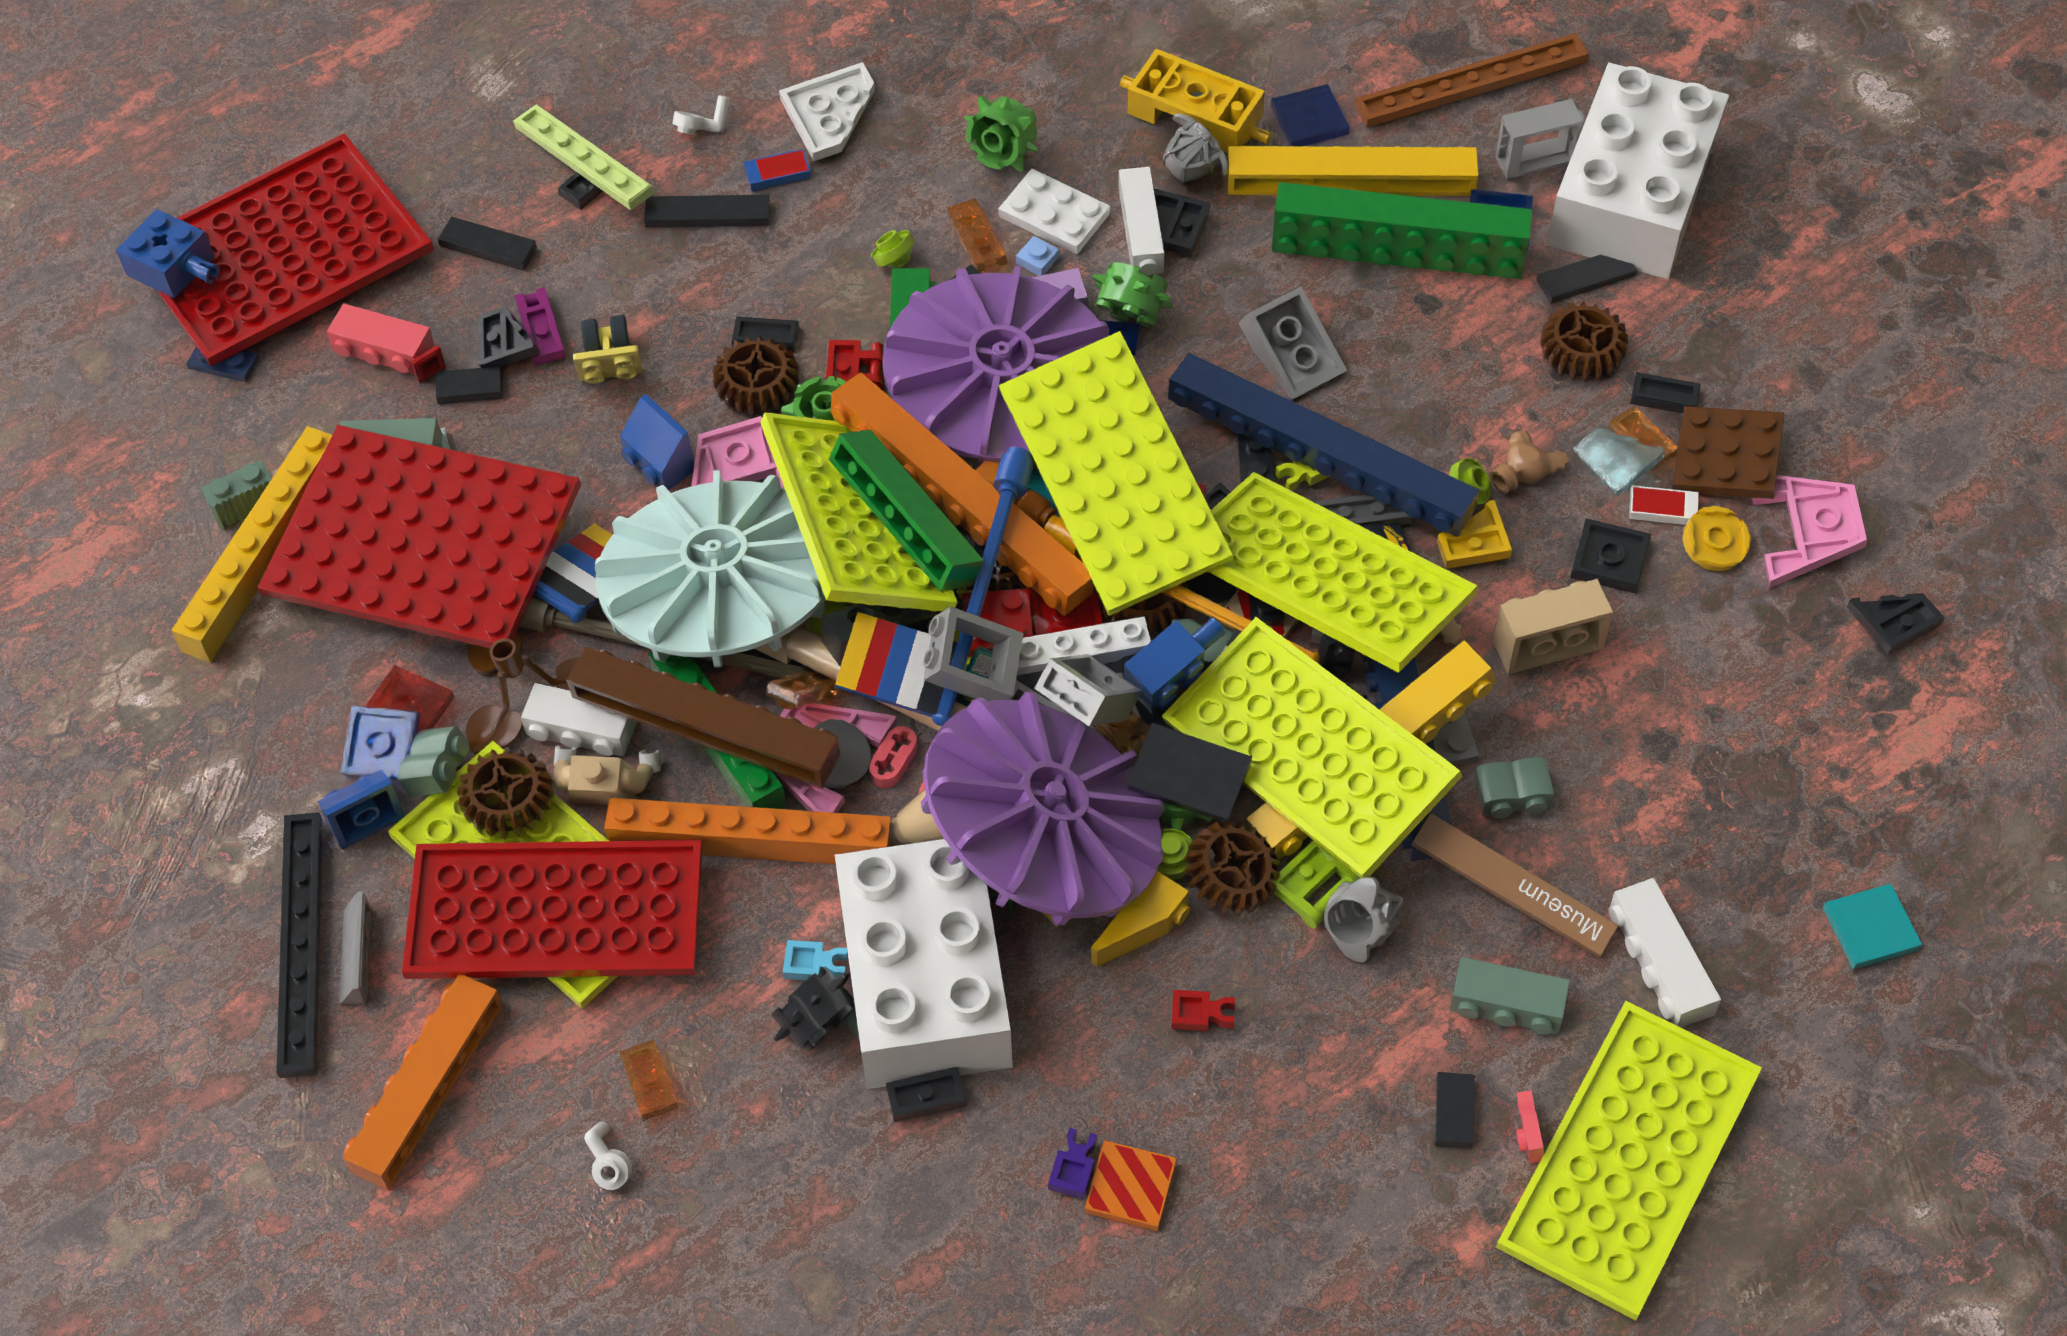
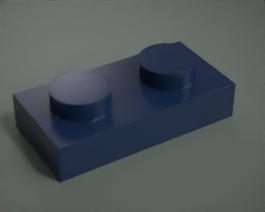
M195 347L186 365L191 370L247 382L259 360L258 353L242 350L211 367L198 348Z

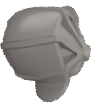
M1176 113L1172 120L1183 126L1176 130L1163 155V164L1167 166L1170 173L1180 180V183L1191 182L1206 175L1210 176L1217 166H1220L1223 176L1227 175V161L1218 141L1201 123L1189 116Z
M1374 877L1360 878L1354 883L1342 882L1328 900L1324 914L1325 927L1346 957L1363 963L1370 958V949L1382 946L1396 926H1399L1401 922L1399 921V916L1404 901L1396 894L1381 888L1379 882Z

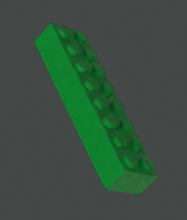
M1279 182L1274 212L1272 252L1522 279L1530 238L1532 209Z

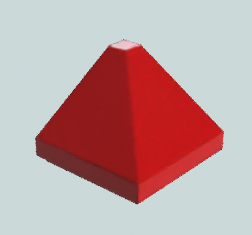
M438 345L411 361L418 383H422L435 375L436 372L446 368L441 348Z

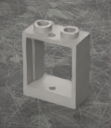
M1572 99L1502 116L1495 157L1506 179L1569 164L1585 124L1583 112L1577 109ZM1559 130L1558 137L1524 145L1525 138Z
M949 607L934 616L928 630L929 635H931L929 649L926 651L923 659V666L926 667L924 681L975 699L981 697L986 701L1009 700L1014 697L1023 633L954 607ZM955 630L994 643L988 679L949 665Z
M1089 654L1050 658L1034 688L1088 726L1127 720L1142 690ZM1108 676H1111L1113 679L1111 684L1107 681Z

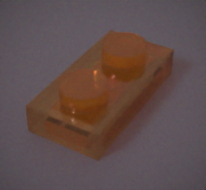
M1635 405L1610 420L1608 429L1651 471L1677 455L1678 447Z
M654 1039L619 1052L643 1121L678 1109Z

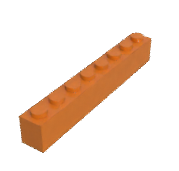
M609 798L604 826L605 834L609 841L701 840L703 846L702 855L824 864H836V854L892 847L893 841L891 816Z

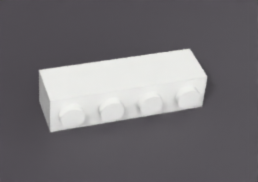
M1651 878L1615 891L1609 907L1610 919L1622 930L1625 936V945L1630 956L1636 957L1641 965V973L1648 988L1654 989L1663 1017L1670 1019L1672 1024L1682 1028L1714 1016L1721 998L1655 879Z

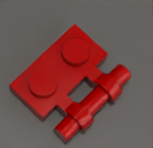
M829 340L826 380L829 376H834L835 381H837V378H841L847 382L860 373V366H868L869 373L863 374L883 391L885 382L882 376L883 344L875 342L871 344V350H862L861 340Z

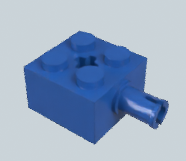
M158 209L116 249V253L127 276L172 298H175L195 277L212 284L214 279L217 280L220 274V267L210 263L215 256L205 231Z
M1213 617L1192 635L1176 620L1124 664V679L1142 690L1138 700L1151 714L1159 708L1163 711L1177 699V692L1185 686L1189 688L1202 674L1205 650L1219 638L1223 637L1226 632Z

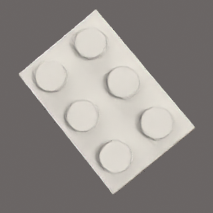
M1031 169L998 208L1000 218L1072 253L1078 254L1110 215V205Z

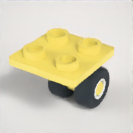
M624 315L611 316L610 326L600 328L596 319L581 321L585 352L573 354V361L579 381L595 384L603 382L605 378L618 377L619 379H630L639 373H643L638 346H630L628 326Z

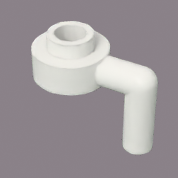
M718 95L714 119L704 118L703 116L688 112L675 111L672 124L678 126L677 131L695 135L696 130L720 133L725 127L730 98Z
M598 1122L584 1137L585 1142L596 1158L592 1165V1176L600 1187L607 1190L618 1189L629 1180L632 1174V1163L624 1152L616 1149L608 1150L602 1139L609 1133V1125L606 1122ZM605 1166H610L615 1170V1177H608L605 1174Z

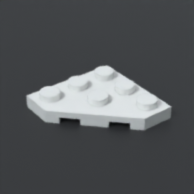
M862 62L779 90L780 100L813 161L842 152L875 92L874 81Z

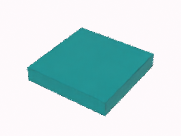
M1891 883L1824 903L1823 911L1853 970L1919 951L1922 947V943Z

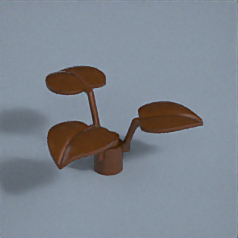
M516 632L513 640L500 639L493 643L490 648L468 643L469 662L476 671L490 674L498 670L497 676L500 680L503 700L502 708L497 705H487L479 708L470 716L466 725V737L469 742L470 751L478 754L492 741L502 749H505L506 746H510L519 737L522 731L521 714L517 711H508L510 702L506 678L519 676L526 665L549 684L557 685L556 688L569 690L566 679L579 657L560 663L556 668L557 678H553L530 661L528 655L521 656L522 638L518 632Z

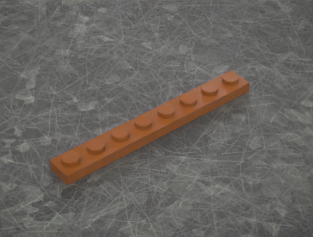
M1577 33L1357 97L1355 98L1354 107L1367 128L1588 62L1589 52Z

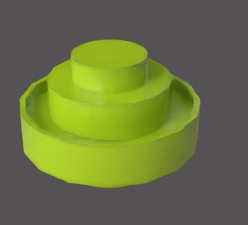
M891 230L876 241V248L871 253V258L879 267L894 266L895 268H900L911 259L909 255L912 252L915 239L909 230L899 232Z
M1464 458L1451 466L1449 476L1480 490L1477 506L1489 499L1491 493L1489 476L1477 460Z
M1173 828L1162 829L1161 849L1164 852V856L1157 871L1171 880L1180 879L1186 876L1184 874L1188 864L1184 860L1189 852V844L1192 842V839L1181 830Z

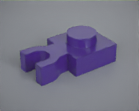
M1069 1128L1067 1135L1069 1150L1068 1152L1058 1150L1048 1182V1190L1085 1199L1095 1165V1160L1087 1156L1095 1149L1097 1134L1090 1133L1088 1142L1080 1145L1075 1142L1077 1129Z

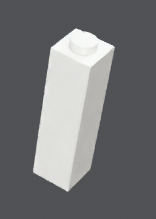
M1150 167L1120 169L1119 195L1130 264L1140 267L1139 272L1146 275L1164 273V249Z

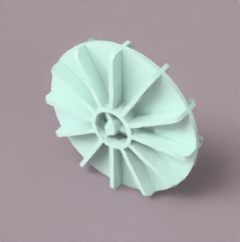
M721 470L713 471L712 483L688 487L670 493L664 485L656 488L657 500L646 505L630 518L616 517L612 522L614 534L607 542L601 556L595 561L598 599L604 614L611 622L613 630L617 635H625L639 645L651 649L654 659L664 662L670 655L712 657L714 667H722L723 655L748 651L768 644L773 651H777L782 648L780 637L794 630L810 616L820 618L825 612L824 601L826 598L786 490L781 487L780 479L775 475H769L763 483L723 481Z

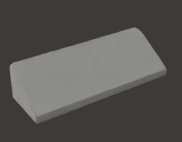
M363 891L357 892L344 909L339 1003L342 1006L361 1005L367 1002L371 906Z

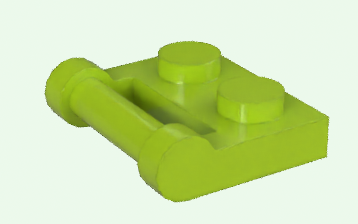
M1313 840L1279 872L1281 875L1278 880H1271L1277 886L1274 894L1298 913L1305 924L1315 929L1323 922L1328 900L1338 889L1339 885L1342 882L1354 883L1360 877ZM1336 872L1342 879L1313 906L1306 900Z

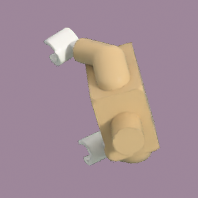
M560 745L555 746L553 784L559 790H568L569 803L608 805L609 798L636 799V794L641 793L645 789L653 773L661 770L660 751L657 750L655 753L646 754V750L640 751V765L635 770L621 758L577 756L575 747L565 750L560 749Z

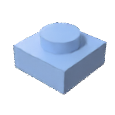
M1033 236L1016 255V264L1038 276L1044 275L1059 258V249Z

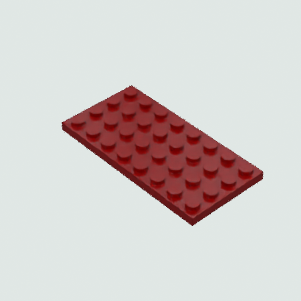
M701 840L416 844L402 966L404 979L457 978L458 975H465L469 978L695 975L702 842Z

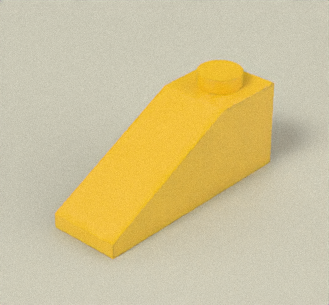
M1156 870L1153 879L1146 889L1133 902L1120 910L1091 947V964L1099 967L1168 934L1175 924L1181 925L1191 909L1188 906L1189 890Z

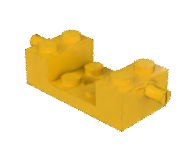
M1159 49L1154 50L1135 79L1124 75L1120 81V87L1128 89L1127 114L1152 124L1156 123L1163 111L1172 115L1176 113L1184 114L1209 129V132L1218 141L1220 148L1225 153H1228V146H1243L1251 138L1266 145L1271 140L1272 132L1256 127L1263 117L1265 91ZM1196 91L1203 93V95L1198 97L1191 96L1190 94Z

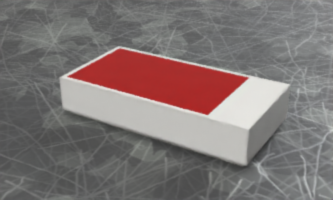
M1632 485L1630 490L1629 519L1686 525L1691 516L1698 511L1699 492Z

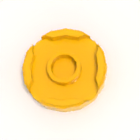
M1720 506L1700 509L1691 516L1684 527L1682 540L1685 551L1693 562L1704 569L1719 572L1734 568L1741 563L1750 550L1751 536L1748 526L1743 519L1740 521L1735 516V512Z

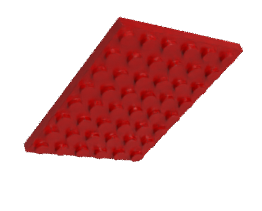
M343 133L177 217V219L205 231L215 256L210 263L220 267V274L218 279H214L212 284L195 277L175 298L158 290L156 292L212 367L434 251V247L429 237L346 134Z
M337 425L257 589L264 596L490 648L493 643L500 639L513 640L579 492L581 482L578 477Z

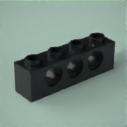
M953 589L957 599L955 608L963 611L964 601ZM858 604L822 616L821 641L841 667L857 612L929 634L928 630L931 620L943 611Z

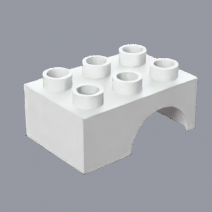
M1608 62L1556 196L1547 246L1590 258L1601 254L1632 263L1637 271L1669 279L1689 223L1709 155L1714 153L1729 94L1710 90L1699 83H1684L1650 74L1639 67H1624Z
M945 839L835 855L867 1089L886 1087L888 1082L958 1067L960 1075L1013 1068L1011 1029L987 884L966 867L962 861L955 865L949 864L946 858L952 849Z

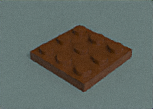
M1684 406L1672 484L1673 490L1699 492V494L1774 499L1784 426V412Z

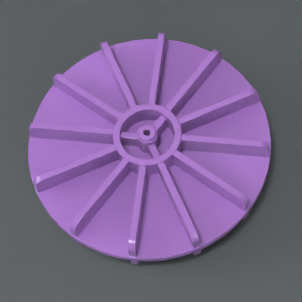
M1015 266L1013 274L981 273L968 275L965 268L957 269L956 278L933 286L923 293L915 291L910 295L909 304L900 312L887 334L883 353L885 385L890 398L954 453L979 459V466L984 461L1000 462L1001 456L1010 447H1020L1027 451L1029 450L998 385L1108 337L1109 327L1105 321H1099L1083 303L1074 297L1075 288L1070 285L1060 289L1047 282L1021 276V266Z
M1025 692L1020 700L986 701L981 697L973 700L967 708L959 711L946 721L937 732L925 755L924 785L926 795L921 801V808L924 813L932 814L939 831L952 849L946 860L950 865H955L962 861L978 878L999 892L996 904L1001 907L1011 899L1028 908L1050 914L1055 925H1065L1070 918H1089L1102 915L1112 917L1122 908L1133 902L1146 889L1164 856V852L1161 849L1162 838L1159 817L1165 810L1163 801L1152 799L1127 789L1128 781L1134 769L1132 764L1138 758L1136 752L1131 750L1122 755L1109 741L1079 719L1038 704L1035 693Z

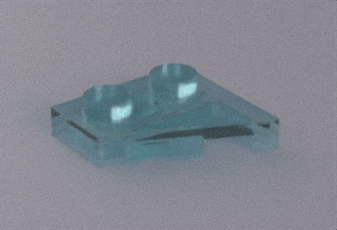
M1597 427L1573 447L1574 453L1617 497L1666 456L1665 450L1662 447L1655 446L1653 448L1638 443L1637 439L1625 435L1617 436L1612 431Z

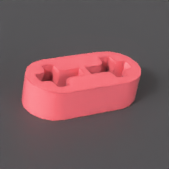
M905 726L891 729L877 749L869 764L871 781L877 787L891 788L895 786L913 760L918 748L916 734L912 729ZM904 739L907 740L908 746L903 744L896 753V742L901 743ZM889 762H891V772L886 771L883 775H880L879 769H886Z

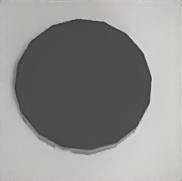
M829 719L818 723L814 727L815 729H827L838 737L841 753L824 786L843 789L856 783L867 772L871 761L870 746L865 735L855 725L844 720Z

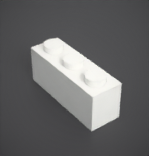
M534 683L521 715L526 735L535 740H551L560 742L570 748L583 747L592 749L605 756L614 754L624 757L637 724L635 720L572 698L569 690Z

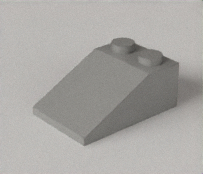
M1302 286L1246 314L1238 322L1253 352L1291 400L1347 371Z

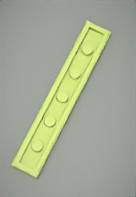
M537 104L513 120L517 130L629 210L634 209L654 194L652 185Z

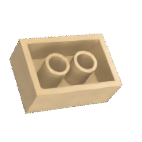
M1598 579L1587 582L1577 581L1568 587L1557 590H1544L1535 596L1523 599L1513 598L1500 605L1493 643L1507 674L1516 673L1603 649L1613 611Z

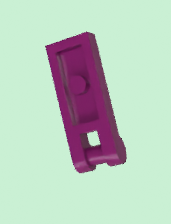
M545 287L535 289L536 293L528 295L519 293L514 295L523 328L539 349L540 354L532 356L534 365L566 358Z

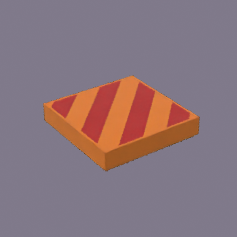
M1104 1140L1085 1205V1214L1158 1231L1176 1166V1158Z

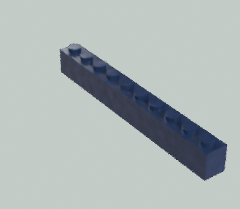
M1191 353L1186 355L1169 378L1168 399L1176 405L1188 408L1202 415L1207 420L1215 421L1231 429L1236 434H1242L1251 438L1262 446L1276 450L1295 462H1301L1317 470L1322 475L1330 476L1343 482L1351 489L1366 493L1383 504H1389L1412 518H1418L1433 525L1439 531L1458 537L1476 510L1479 489Z

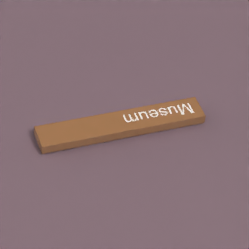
M1432 813L1429 814L1411 844L1598 958L1602 955L1618 927L1614 922Z

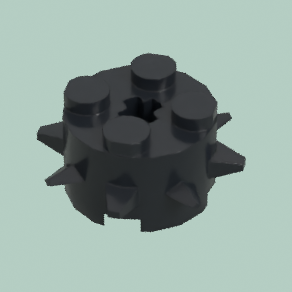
M824 966L818 975L814 973L788 996V1003L782 1009L778 1007L771 1015L781 1026L774 1040L778 1041L790 1036L801 1049L805 1047L809 1052L824 1040L825 1035L830 1031L827 1027L831 1023L837 1028L855 1009L854 998L843 987L850 977V973L842 974L835 978Z

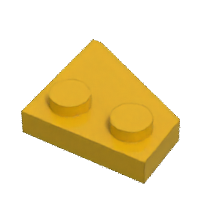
M1495 500L1485 503L1483 510L1471 516L1458 537L1447 532L1438 534L1437 544L1445 569L1511 558L1512 548Z

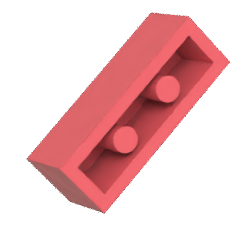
M344 303L327 330L333 352L343 357L351 356L365 360L372 365L379 364L390 367L401 373L415 374L411 361L435 347L430 327Z

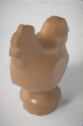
M1515 431L1511 434L1508 442L1510 448L1506 456V463L1497 464L1490 473V478L1493 485L1499 491L1508 493L1510 490L1517 489L1519 482L1536 484L1545 479L1549 474H1554L1559 470L1564 471L1565 466L1569 464V459L1565 452H1560L1559 450H1555L1553 453H1545L1533 445L1532 438L1526 431Z

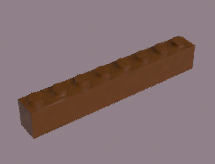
M585 647L566 679L572 698L822 789L841 755L838 737L827 729H815L806 726L794 717L787 716L784 718L778 716L763 706H751L740 702L732 695H720L711 692L699 683H686L678 680L668 672L662 671L658 673L647 669L637 661L630 660L628 662L619 659L603 649L597 651Z

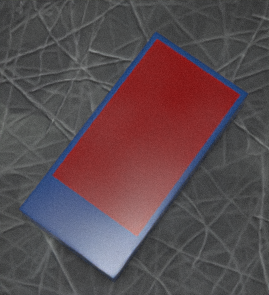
M803 149L744 161V168L751 191L811 178L809 165Z

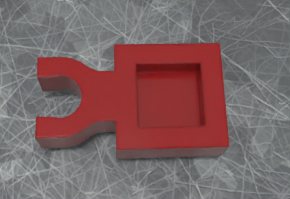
M1173 990L1171 1029L1208 1031V1023H1215L1222 1028L1234 1029V1016H1225L1221 1011L1224 1009L1235 1010V997H1223L1216 1001H1210V992Z

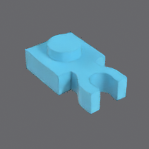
M787 940L783 977L784 979L807 980L814 973L818 975L824 966L835 978L842 974L844 975L846 974L845 966H835L834 962L837 960L848 961L847 948L838 947L830 951H824L823 942Z

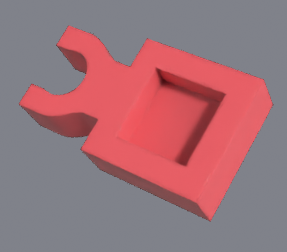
M1532 1090L1518 1092L1517 1104L1522 1122V1129H1516L1520 1152L1527 1151L1529 1164L1539 1163L1544 1156V1147Z

